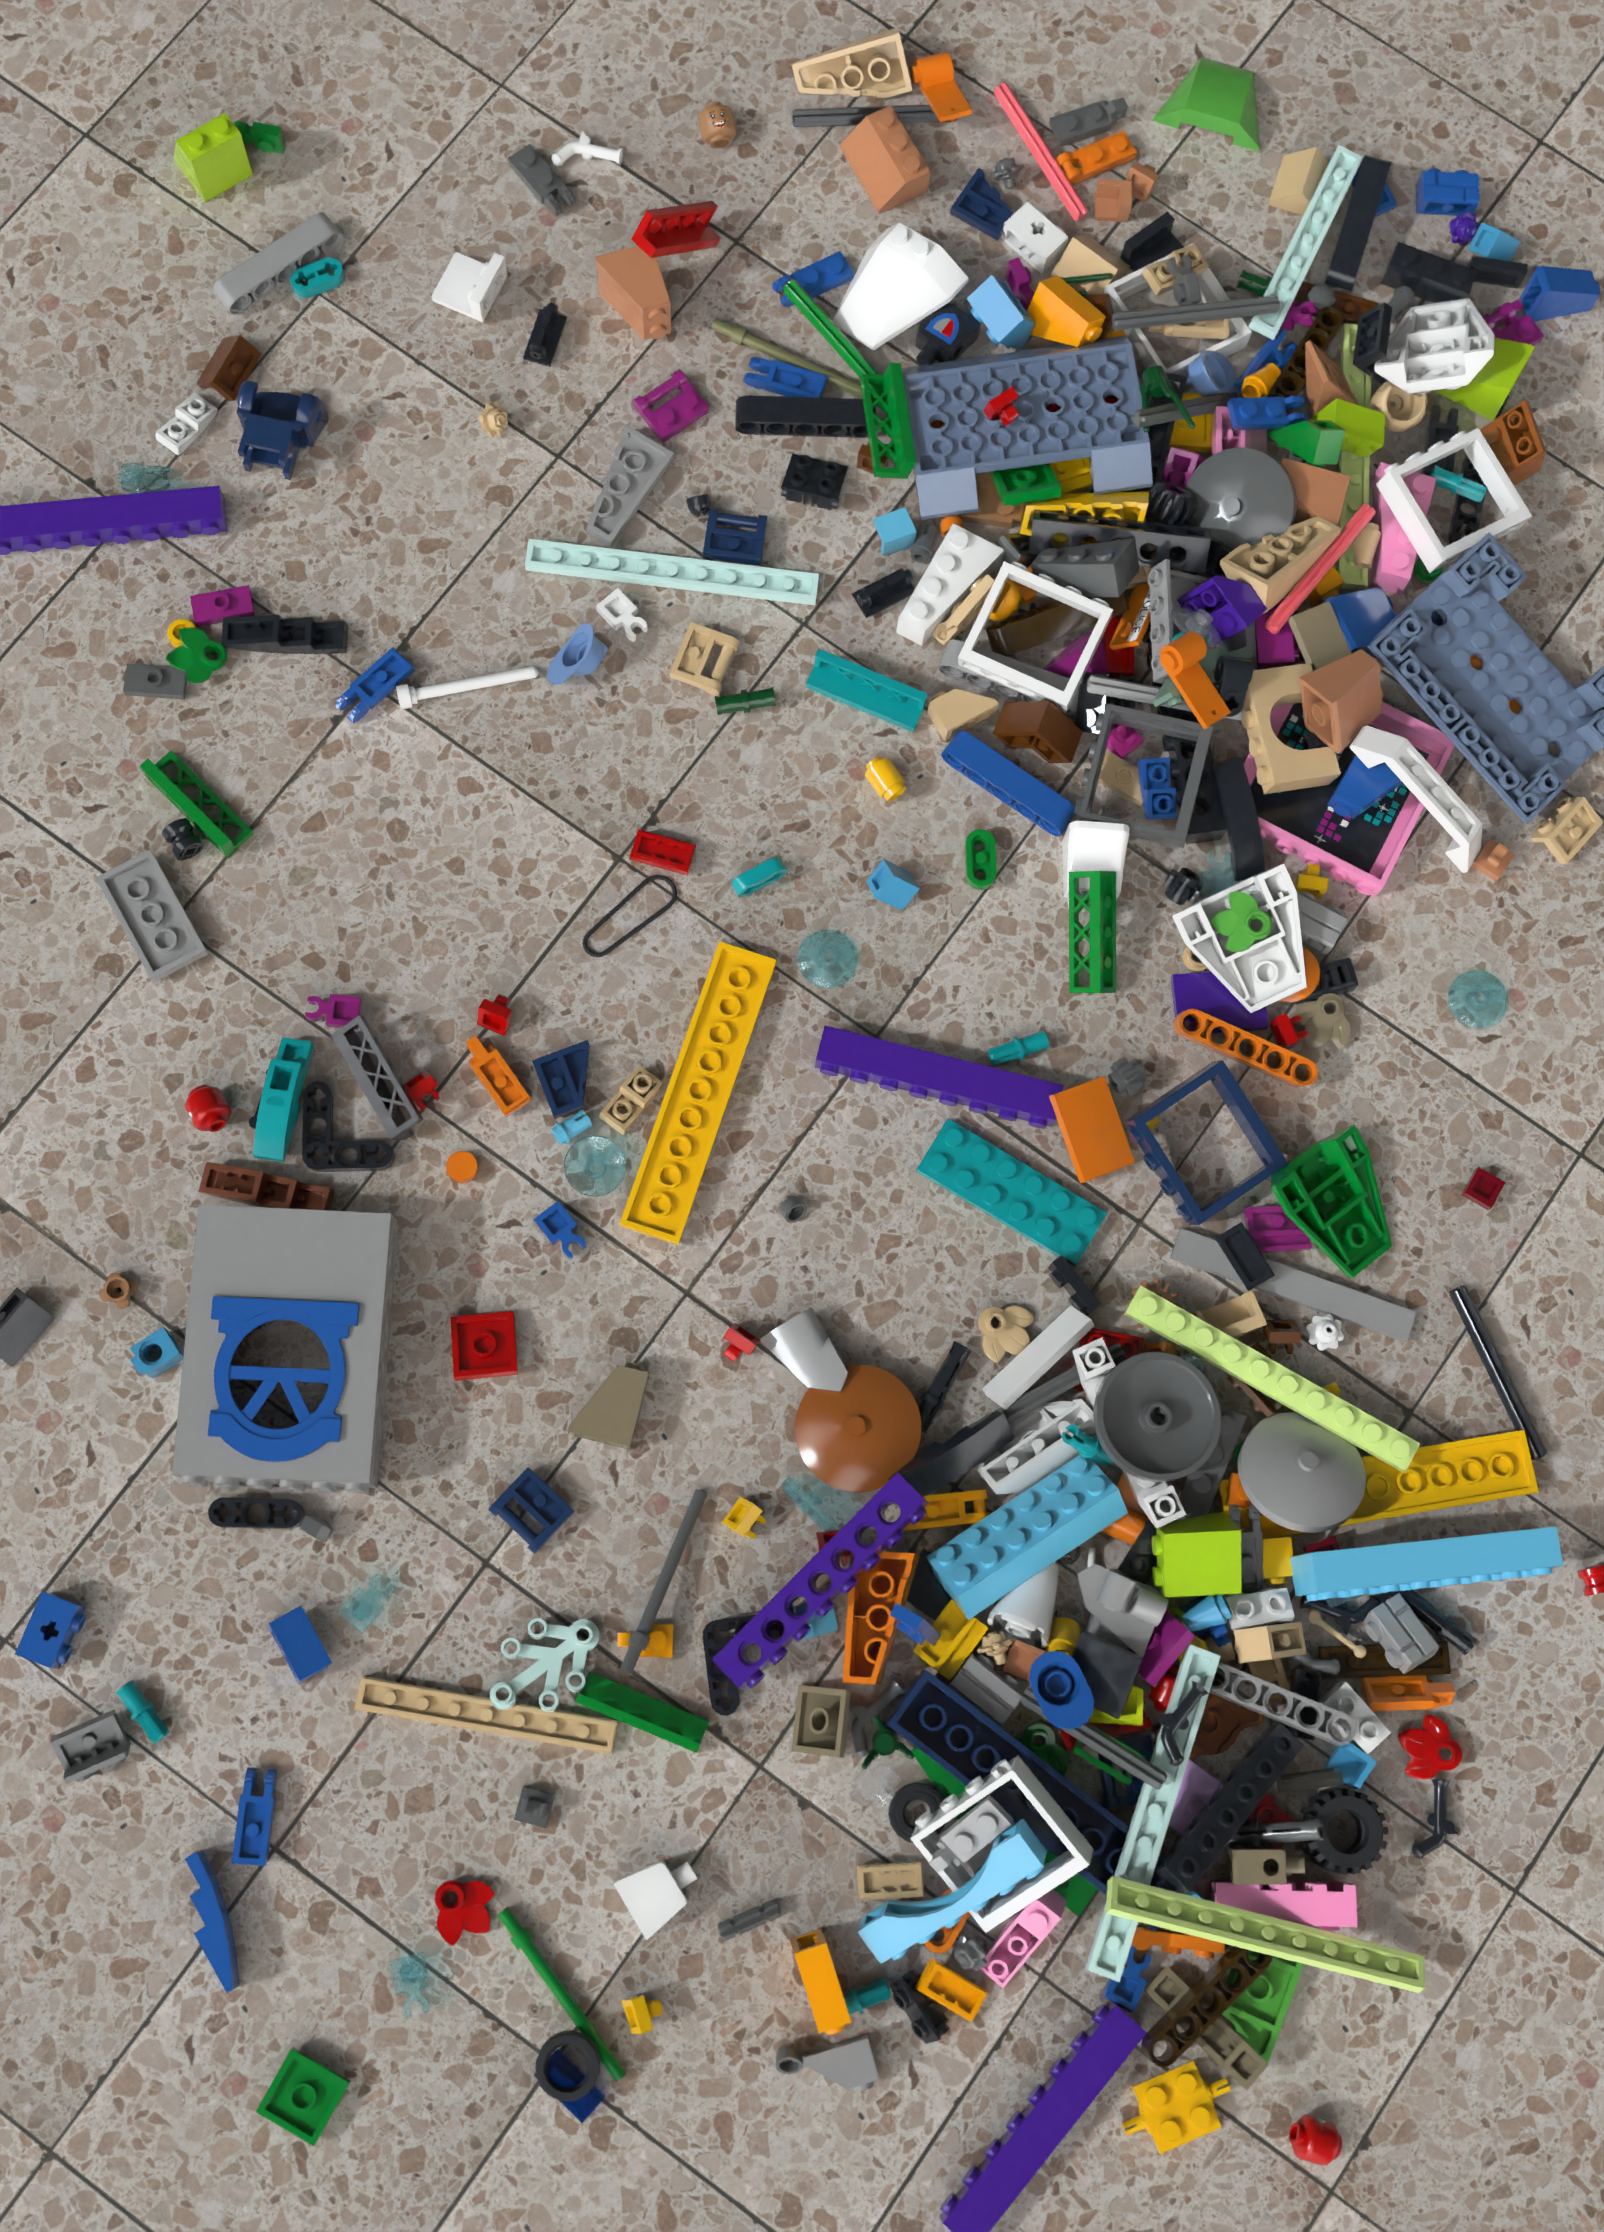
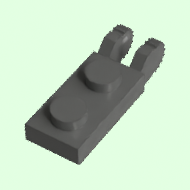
M531 144L508 158V164L539 202L545 204L552 214L557 216L562 213L559 203L554 198L556 195H559L569 207L576 204L571 191H569L568 187L564 185L563 181Z
M1249 1504L1248 1516L1250 1527L1240 1528L1241 1513L1238 1505H1230L1229 1517L1241 1529L1242 1592L1262 1590L1263 1531L1260 1528V1511L1253 1504Z

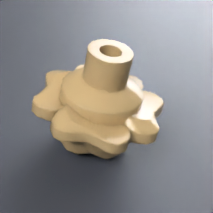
M497 401L493 404L487 403L485 410L479 415L481 428L487 431L489 437L501 436L504 428L508 425L507 410L503 409Z
M1003 1631L987 1633V1635L982 1637V1646L977 1649V1653L984 1652L988 1656H993L996 1665L1006 1663L1008 1660L1005 1652L1014 1642L1015 1638H1006Z

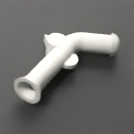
M582 131L579 142L568 143L560 151L552 155V161L555 165L562 166L563 162L569 157L578 153L582 154V157L586 160L597 157L615 161L621 165L624 150L623 148L616 150L593 145L590 142V138Z

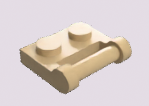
M690 622L671 668L670 678L701 688L711 695L718 696L723 687L721 681L733 652H737L740 641L730 635ZM717 644L722 647L712 675L710 678L702 676L714 645Z

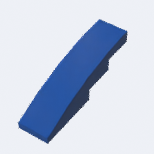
M200 1850L185 1858L201 1888L189 1896L205 1924L194 1935L223 1988L228 1993L239 1986L236 1946L230 1916L219 1882L204 1851Z

